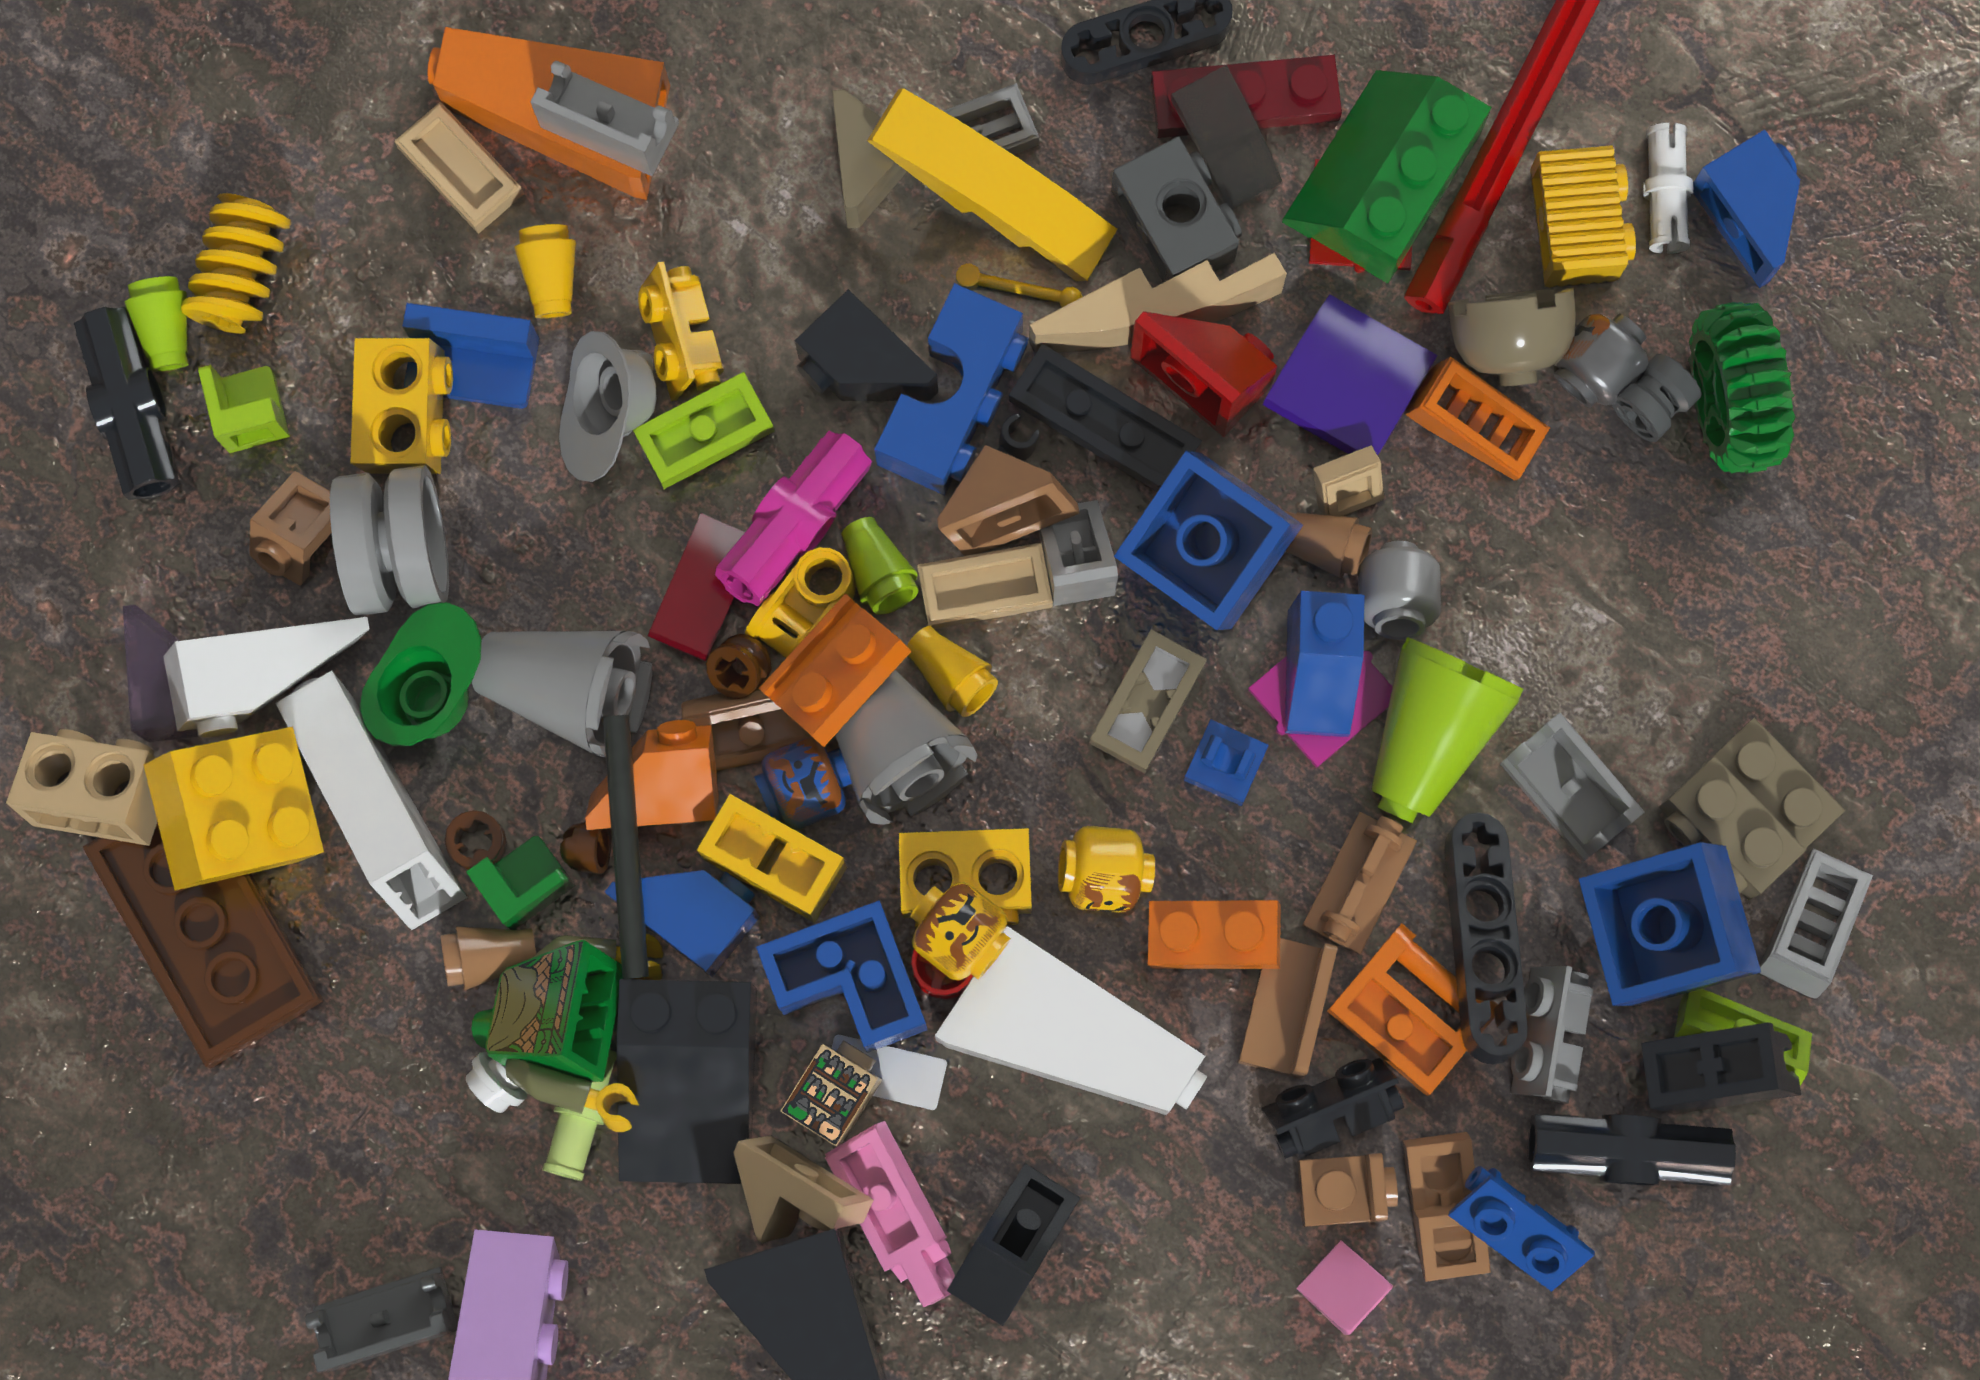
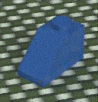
M1766 130L1761 131L1705 165L1693 182L1694 196L1759 288L1769 283L1785 262L1800 185V178L1796 174L1797 167L1792 155L1782 144H1775Z
M1300 591L1288 609L1285 733L1348 737L1350 735L1364 658L1365 595Z
M705 870L641 878L645 926L712 978L760 918L757 911L749 905L755 894L727 872H724L719 880L715 879ZM612 882L605 890V893L617 903L615 882Z

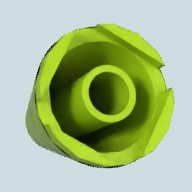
M1407 637L1403 647L1400 649L1371 788L1373 792L1382 796L1378 808L1410 823L1414 822L1417 813L1430 817L1518 704L1524 689L1494 674L1476 668L1461 659Z

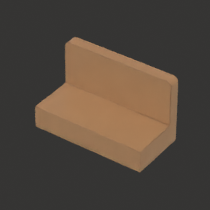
M1280 938V969H1260L1238 1063L1298 1079L1307 1075L1338 946L1325 943L1321 948Z

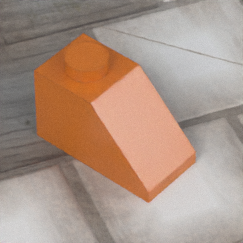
M673 720L660 724L657 729L647 730L632 747L637 826L714 821L717 816L719 791L712 725L696 726L693 721ZM607 776L590 795L585 817L587 830L611 828Z

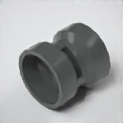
M1656 354L1648 362V366L1641 378L1635 384H1630L1617 396L1616 404L1612 405L1623 423L1634 433L1647 441L1657 442L1670 429L1671 418L1677 412H1687L1699 400L1701 390L1695 379L1681 364L1669 356Z

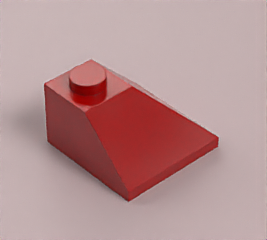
M1145 311L1135 320L1130 358L1222 437L1228 434L1273 384L1278 367L1272 362L1274 355L1265 343L1251 333H1246L1242 336L1230 325Z

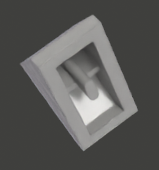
M1098 500L1078 503L1080 514L1039 530L1053 606L1115 596L1118 579L1117 564Z

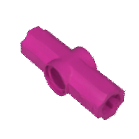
M829 430L819 440L812 452L805 457L802 464L790 478L783 476L774 484L756 509L751 526L716 567L715 576L723 583L726 591L743 603L748 602L759 607L763 600L768 597L771 590L780 583L797 558H801L806 552L817 547L834 522L836 510L870 470L872 460L865 454L862 445L845 433L838 434Z

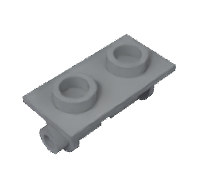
M1569 966L1531 967L1530 978L1524 988L1528 1025L1527 1038L1522 1047L1512 1056L1511 1070L1513 1081L1510 1094L1543 1096L1542 1099L1546 1101L1568 1104L1570 1092H1577L1583 1047L1564 1043L1563 1038L1565 1031L1574 1034H1586L1591 996H1593L1594 990L1587 987L1589 975L1572 971V967Z

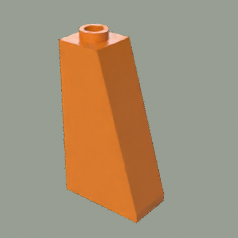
M445 27L441 48L434 47L430 53L427 76L429 84H433L441 103L448 110L634 198L647 200L652 176L541 128L530 101L538 87L549 91L554 78V74L551 73V65L554 61H559L570 66L571 71L651 107L655 108L660 105L666 108L670 83L664 62Z

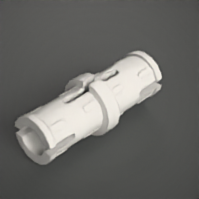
M1669 123L1650 126L1646 131L1649 178L1645 180V183L1643 182V197L1650 201L1649 249L1655 253L1663 252V244H1667V254L1683 252L1690 247L1687 199L1693 194V180L1687 176L1686 169L1687 127L1680 123L1673 125V133L1669 134Z

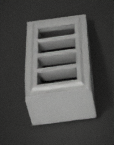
M1813 848L1805 861L1760 964V974L1805 996L1818 998L1832 982L1873 875ZM1815 879H1819L1847 892L1846 900H1842L1814 887ZM1805 904H1811L1837 916L1836 923L1805 909ZM1796 927L1826 940L1825 947L1794 933Z

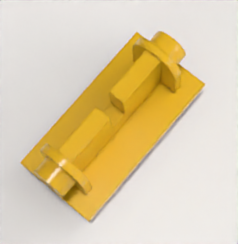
M658 262L641 285L638 303L642 319L645 323L651 324L656 343L654 366L657 376L661 381H666L671 401H677L692 382H695L698 391H707L721 384L719 375L724 372L713 330L692 333L689 325L703 324L710 319L699 277L692 275L691 269L688 266L676 267L667 272L664 262Z

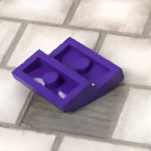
M1329 294L1292 352L1262 405L1347 454L1372 445L1376 454L1379 455L1438 355Z

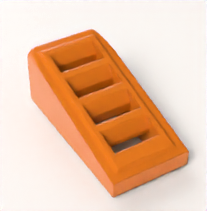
M1451 356L1431 368L1404 412L1406 416L1423 428L1513 480L1520 479L1550 429L1549 426ZM1446 388L1454 391V394L1446 407L1442 408L1437 403ZM1468 400H1470L1477 406L1467 422L1463 423L1458 417ZM1492 413L1499 417L1486 439L1479 432ZM1512 426L1521 430V433L1507 454L1499 447Z

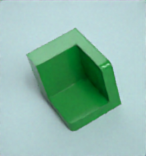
M539 836L531 837L497 863L485 857L466 871L502 924L513 930H516L576 886Z

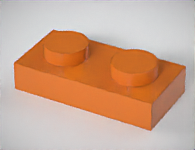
M1278 900L1149 901L1148 966L1152 969H1280L1281 904Z

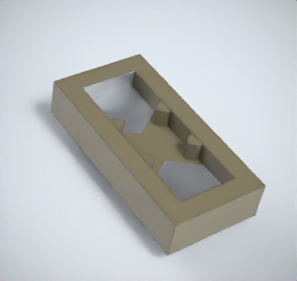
M1151 629L1094 730L1089 744L1146 773L1202 672L1207 659Z

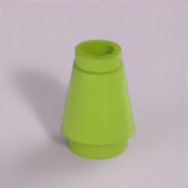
M163 276L130 283L128 285L130 298L125 300L124 304L145 356L149 360L150 370L152 372H163L188 366L187 316L181 311V305L183 300L187 298V292L180 290L178 278Z
M863 517L850 523L843 529L841 537L845 543L861 603L870 605L872 611L878 615L894 612L910 603L919 592L915 583L918 574L882 528L878 526L876 520L873 517Z

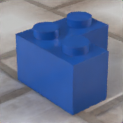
M880 900L756 947L777 1006L783 1015L844 993L863 1047L867 1053L928 1030Z

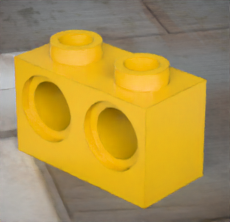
M355 338L350 463L366 473L390 474L393 469L426 465L431 474H441V457H447L451 448L450 424L448 419H443V394L451 393L453 368L450 357H444L445 351L430 338ZM416 362L417 376L414 382L404 389H395L393 377L396 370L404 363ZM413 423L415 427L413 443L404 451L394 452L391 446L393 433L401 425Z
M729 794L697 849L704 861L723 872L729 873L739 881L813 923L817 921L847 869L842 856L732 794Z
M1029 828L899 833L900 895L903 918H911V913L925 896L916 889L915 879L922 869L932 865L943 867L950 873L952 877L951 886L963 882L970 884L1004 911L1008 920L1007 926L1019 924V914H1031ZM994 863H1002L1009 866L1017 877L1015 886L1009 892L1002 895L988 893L979 882L981 872L987 866ZM915 921V927L917 928L919 924Z

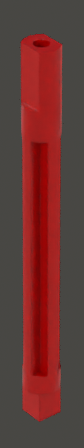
M1600 0L1555 1L1453 203L1449 206L1404 295L1408 304L1424 313L1444 314L1489 225V220Z

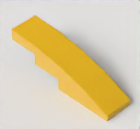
M904 88L897 90L867 140L961 213H975L1018 247H1032L1075 281H1088L1118 230L1069 192L1012 153Z

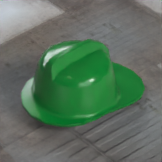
M447 602L428 604L412 613L400 627L362 689L360 711L364 726L377 740L391 746H412L425 739H433L444 735L460 723L468 707V687L475 676L481 660L482 643L476 621L465 609Z

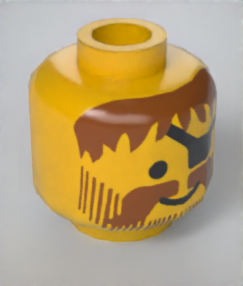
M1084 826L1075 833L1072 841H1063L1058 863V888L1060 892H1068L1070 901L1076 908L1125 913L1135 907L1140 897V892L1150 893L1152 891L1155 877L1154 854L1144 853L1141 838L1135 831L1120 828Z
M965 882L952 885L944 893L937 887H932L910 915L919 924L913 934V948L952 980H962L970 974L979 980L1011 940L1004 933L1008 921L1004 911Z

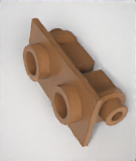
M1359 812L1302 926L1361 955L1417 840L1401 833L1403 826L1392 819L1380 816L1379 820H1376Z

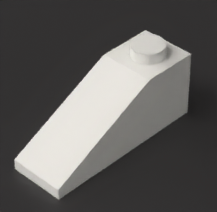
M360 617L175 641L163 658L177 731L197 729L198 735L201 738L222 736L237 731V723H241L355 644L370 629L368 618Z

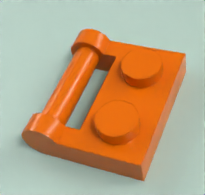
M1401 923L1327 1012L1423 1094L1429 1096L1467 1051L1461 1036V1026L1456 1031L1453 1030L1386 972L1397 960L1459 1012L1456 976L1415 943L1413 939L1417 935ZM1476 999L1477 1003L1483 1002L1482 1000ZM1494 1000L1490 1001V1020L1480 1029L1481 1033L1495 1018L1494 1008L1498 1003Z

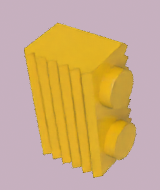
M1613 145L1538 152L1530 168L1544 286L1550 288L1556 285L1561 287L1568 284L1575 286L1580 283L1587 285L1593 282L1602 283L1619 280L1628 265V261L1635 258L1636 238L1632 223H1624L1620 202L1627 200L1628 176L1625 165L1616 164Z

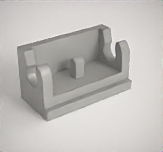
M554 61L551 65V73L554 74V78L549 91L538 87L530 101L540 127L653 177L679 125V119L674 117L672 111L660 105L655 108L572 72L570 66L562 62Z
M1558 713L1548 721L1537 733L1526 742L1524 741L1500 763L1582 862L1645 813L1561 713Z

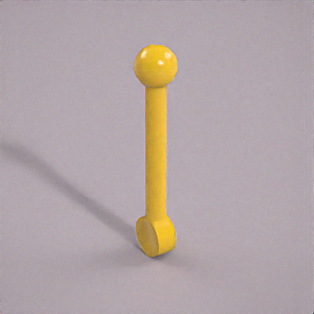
M971 263L961 265L956 272L958 285L969 290L983 286L1058 302L1061 307L1083 297L1082 293L1075 287H1066L1061 291L982 274L979 268Z

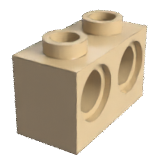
M68 729L58 730L57 736L31 732L6 804L34 827L149 846L157 824V818L143 764L155 759L153 756L154 750L148 745L130 739H117L115 745L97 743L86 734ZM70 771L68 777L62 783L56 785L58 779L64 773ZM130 780L127 787L121 793L113 796L119 785Z

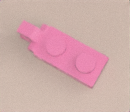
M883 1121L869 1127L827 1152L825 1159L833 1174L874 1199L864 1222L860 1223V1226L884 1272L891 1269L900 1282L908 1279L923 1307L932 1305L949 1296L951 1293L947 1289L955 1275L946 1258L951 1254L949 1244L945 1240L947 1237L886 1122Z

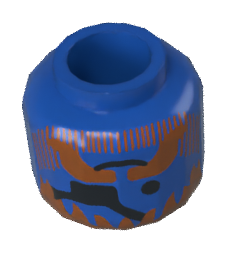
M813 737L804 738L768 753L762 760L763 773L754 776L770 816L778 821L783 820L785 825L794 830L802 829L840 813L846 805L843 787L852 784L840 748L827 752L826 747H823Z

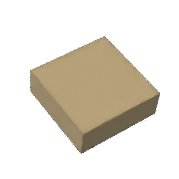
M1372 445L1313 468L1317 504L1322 515L1344 516L1384 499L1381 461Z

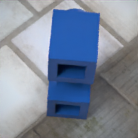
M954 283L929 334L928 346L930 357L950 365L958 372L962 379L961 386L951 398L935 404L923 403L901 393L874 449L877 466L942 495L946 494L953 479L959 482L963 480L972 465L977 450L976 447L969 445L979 424L989 427L999 408L1003 392L996 390L1002 374L1005 369L1012 372L1016 371L1027 348L1029 337L1022 335V312Z

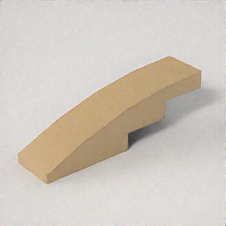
M1275 252L1219 281L1208 260L1154 288L1149 284L1141 268H1138L1030 324L1029 344L1035 354L1042 344L1056 352L1101 350L1132 344L1135 320L1143 311L1213 323L1281 294L1287 273Z

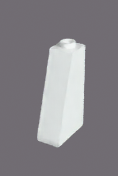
M331 670L319 678L304 681L294 689L292 694L276 702L287 726H293L297 746L369 884L403 922L413 930L466 899L467 896L379 741L364 726L361 711L356 701Z
M1008 926L1004 931L1011 938L1008 945L979 980L975 977L972 978L935 1034L936 1041L946 1048L1164 1115L1170 1112L1175 1103L1187 1109L1207 1078L1206 1075L1197 1070L1205 1055Z

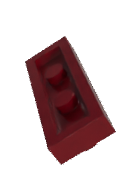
M1335 54L1152 71L1151 86L1157 138L1340 121L1342 114Z

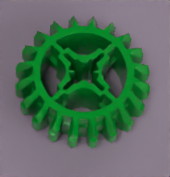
M1732 302L1716 305L1715 309L1701 311L1698 319H1695L1692 326V335L1689 339L1691 355L1688 358V362L1691 368V376L1695 379L1701 390V397L1694 405L1698 423L1703 432V442L1709 446L1710 457L1723 472L1730 473L1745 472L1749 474L1765 471L1767 467L1781 465L1782 460L1787 458L1791 448L1790 444L1794 438L1792 423L1796 416L1792 405V398L1795 396L1791 390L1790 383L1792 372L1787 367V350L1781 346L1780 331L1773 326L1772 317L1759 303L1743 304L1742 302Z

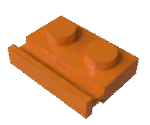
M845 593L759 689L818 743L825 747L911 653V650L895 634Z

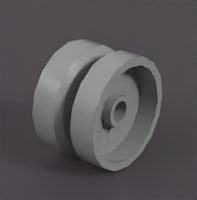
M421 465L393 469L385 482L384 495L379 484L369 473L334 478L330 490L332 542L337 571L349 610L355 616L388 612L396 598L397 587L400 595L412 609L425 607L428 604L446 602L449 592L446 537L437 490L427 466Z

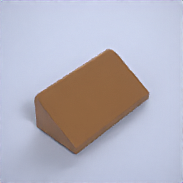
M760 686L745 698L734 699L719 693L688 700L681 704L682 720L693 721L696 726L712 725L716 771L760 762L768 753L812 736L759 689Z

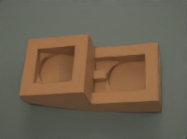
M1467 1132L1402 1140L1411 1210L1424 1280L1428 1282L1491 1273L1488 1244L1448 1216L1449 1211L1471 1193L1465 1187L1468 1176L1475 1169L1472 1139Z

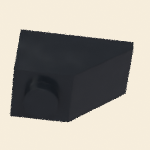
M849 289L794 340L798 359L801 361L796 366L800 374L818 392L823 393L829 388L841 401H898L901 393L917 401H930L938 393L937 374Z
M1025 1163L975 1241L947 1291L1004 1326L1080 1200V1197Z

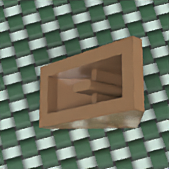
M985 445L938 516L937 522L939 530L964 556L983 553L1078 515L1080 512L1078 503L1051 472Z

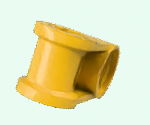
M818 547L806 552L778 589L756 611L745 630V635H749L757 640L761 639L787 658L845 593L853 599L856 592V583L848 561L840 552L831 548ZM827 567L840 571L842 581L833 593L818 595L810 591L809 581L817 570ZM778 625H782L784 628H786L788 631L794 634L797 638L791 637L789 634L780 629Z

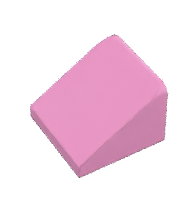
M1340 1240L1296 1289L1344 1335H1350L1389 1293L1393 1285Z

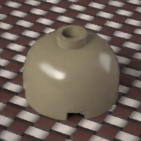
M1567 288L1557 293L1555 289L1486 295V302L1469 303V299L1466 298L1448 303L1451 332L1455 348L1467 365L1477 372L1499 375L1500 386H1517L1538 382L1537 370L1557 364L1568 352L1575 335L1576 312L1573 288Z

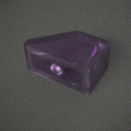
M123 606L131 732L147 742L199 737L197 729L177 731L163 656L175 641L180 640L138 606Z

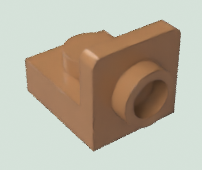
M294 471L250 519L249 554L262 569L275 576H284L298 585L303 584L310 575L311 555L332 533L330 490Z
M1382 1153L1297 1161L1303 1227L1388 1220V1207L1398 1205L1394 1167H1384Z

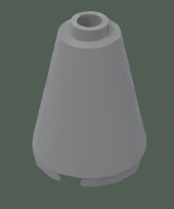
M631 631L489 632L482 639L481 660L472 680V685L478 694L590 753L606 758L604 716L629 715L630 732L637 733L642 723L649 700L652 663L641 661L640 647L650 648L645 637Z
M896 670L890 674L836 734L859 807L865 813L870 823L885 825L893 823L888 813L905 807L909 815L913 816L943 799L962 783L968 775L962 765L968 757L976 762L978 756L970 739Z

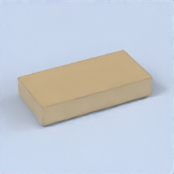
M441 102L394 141L404 156L478 234L524 195L521 186Z
M1042 543L917 565L928 626H932L934 629L1053 608Z

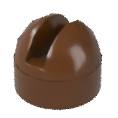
M586 821L570 826L564 832L563 841L560 843L562 860L571 869L582 873L602 874L606 871L611 854L610 829L587 830Z

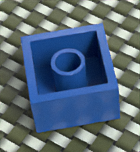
M1186 450L1114 557L1215 630L1232 629L1299 533L1303 524L1204 454Z
M1699 842L1579 878L1613 1006H1641L1761 973L1726 846Z

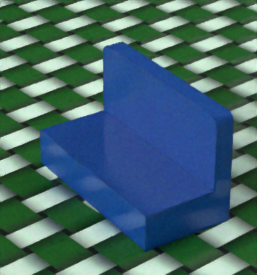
M412 303L406 304L402 327L408 337L430 338L445 351L444 357H450L453 386L451 393L443 394V398L520 409L527 407L540 340L531 320ZM416 362L407 363L404 379L405 388L410 386L416 379Z

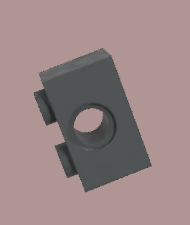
M1179 136L1115 168L1112 177L1111 192L1163 283L1208 260L1214 272L1235 262L1239 244L1238 238L1242 236L1241 227L1230 206L1227 203L1219 206L1208 188L1212 184V179L1203 158L1197 151L1189 154ZM1173 204H1184L1190 207L1196 216L1188 222L1180 223L1169 219L1164 210Z

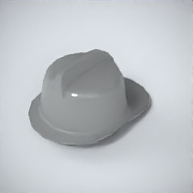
M590 331L579 339L573 350L570 380L559 430L561 456L567 470L578 480L593 482L605 476L616 461L623 437L628 436L633 429L650 420L654 413L657 399L651 354L642 350L620 349L617 342L605 332Z

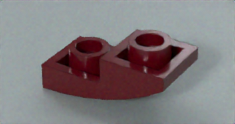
M703 513L700 514L649 630L648 637L704 661L707 660L734 598L715 576L716 567L745 533L744 531Z

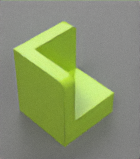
M212 365L198 368L214 437L229 453L290 437L275 374L270 367L263 366L226 377H221Z

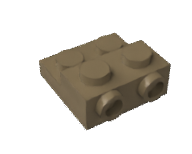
M1755 718L1739 730L1659 806L1668 816L1664 820L1667 829L1684 846L1699 842L1726 846L1739 894L1742 893L1748 900L1760 895L1806 851V848L1846 811Z

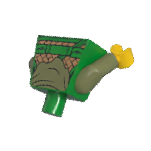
M646 934L647 957L662 958L661 944L655 937ZM570 935L558 936L531 959L507 967L499 978L493 1009L479 1011L474 1015L471 1027L473 1038L481 1048L486 1049L487 1055L505 1066L507 1078L534 1099L581 1114L584 1107L596 1110L604 1124L615 1132H625L632 1128L628 1119L620 1115L609 1114L611 1106L619 1101L639 1105L629 1087L621 1083H613L605 1086L601 1091L591 1088L592 1082L604 1081L619 1002V980L623 979L620 946H616V939ZM649 960V977L633 979L661 980L663 974L660 964Z

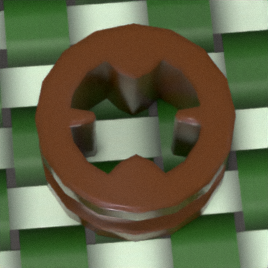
M737 634L729 637L710 653L706 662L707 675L716 690L726 697L734 699L745 698L768 679L771 672V659L767 649L760 641L749 635ZM736 657L746 666L742 671V675L737 673L732 667V664L736 662Z
M472 810L461 813L451 821L446 829L445 845L451 858L469 870L485 857H488L494 863L500 861L506 853L507 838L505 830L495 818L485 812ZM479 825L489 827L484 832V835L490 840L492 839V845L489 850L478 849L473 858L464 856L463 853L468 850V847L460 843L463 833H475Z

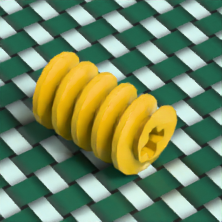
M221 193L217 198L222 203L215 204L209 212V219L215 227L207 228L202 235V242L209 250L199 252L195 259V265L202 273L194 274L189 278L188 282L189 290L196 297H188L183 300L181 311L188 318L205 326L227 333L242 334L246 333V330L242 327L243 321H262L264 317L263 312L249 304L250 298H269L271 293L269 288L255 280L257 274L276 275L277 266L263 258L264 251L282 252L285 246L283 242L269 234L270 229H289L291 220L261 201L237 194Z

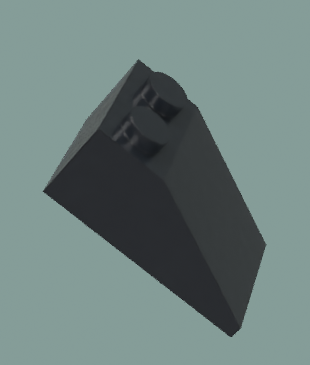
M619 980L617 1083L629 1087L639 1105H633L626 1101L618 1102V1115L628 1119L632 1125L630 1130L618 1132L620 1182L742 1184L733 1152L738 1141L752 1139L757 988L752 982Z

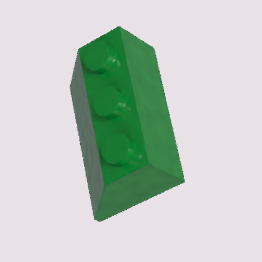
M1376 70L1287 211L1282 223L1309 239H1315L1365 268L1366 272L1389 284L1480 137L1492 107L1438 76Z

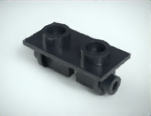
M1380 1058L1372 1061L1360 1059L1349 1062L1336 1071L1335 1077L1314 1086L1303 1084L1288 1088L1276 1097V1102L1262 1107L1261 1110L1277 1132L1274 1138L1283 1158L1286 1159L1296 1155L1298 1160H1301L1341 1142L1333 1120L1343 1116L1349 1133L1352 1136H1356L1394 1120V1112L1403 1109L1404 1103L1395 1086L1399 1083L1397 1077Z

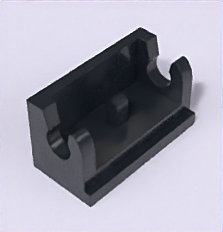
M1769 1022L1641 1043L1651 1109L1678 1114L1801 1095L1799 1077L1793 1071L1788 1072L1784 1061V1051L1792 1049L1791 1041L1786 1034L1774 1031L1773 1024Z

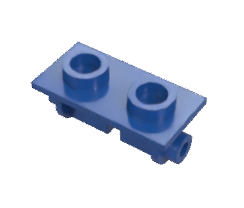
M1482 1166L1476 1167L1465 1182V1187L1471 1193L1449 1211V1217L1551 1292L1595 1255V1251L1578 1238V1229L1572 1225H1564L1537 1204L1534 1206L1525 1200L1526 1196L1503 1180L1501 1172L1495 1168L1487 1171Z

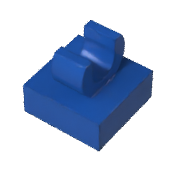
M1210 719L1183 781L1242 806L1269 745Z

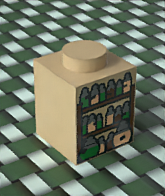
M844 1040L837 1051L822 1043L781 1109V1112L837 1147L843 1144L882 1082L881 1078L870 1072L876 1060Z

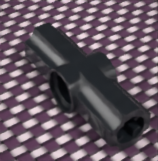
M102 307L86 312L80 320L74 322L76 336L91 385L86 387V396L95 424L103 438L108 441L122 493L128 500H149L168 494L172 488L180 484L178 470L174 464L173 453L162 423L167 421V410L157 380L150 368L146 367L136 330L125 307Z
M1534 1114L1531 1115L1528 1131L1527 1157L1530 1172L1600 1177V1182L1657 1186L1659 1181L1687 1185L1695 1184L1717 1187L1719 1185H1731L1732 1174L1735 1169L1736 1144L1734 1143L1732 1129L1661 1124V1118L1609 1114L1602 1115V1119H1593L1572 1115Z

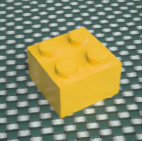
M293 726L170 751L143 764L175 891L297 863L324 852Z

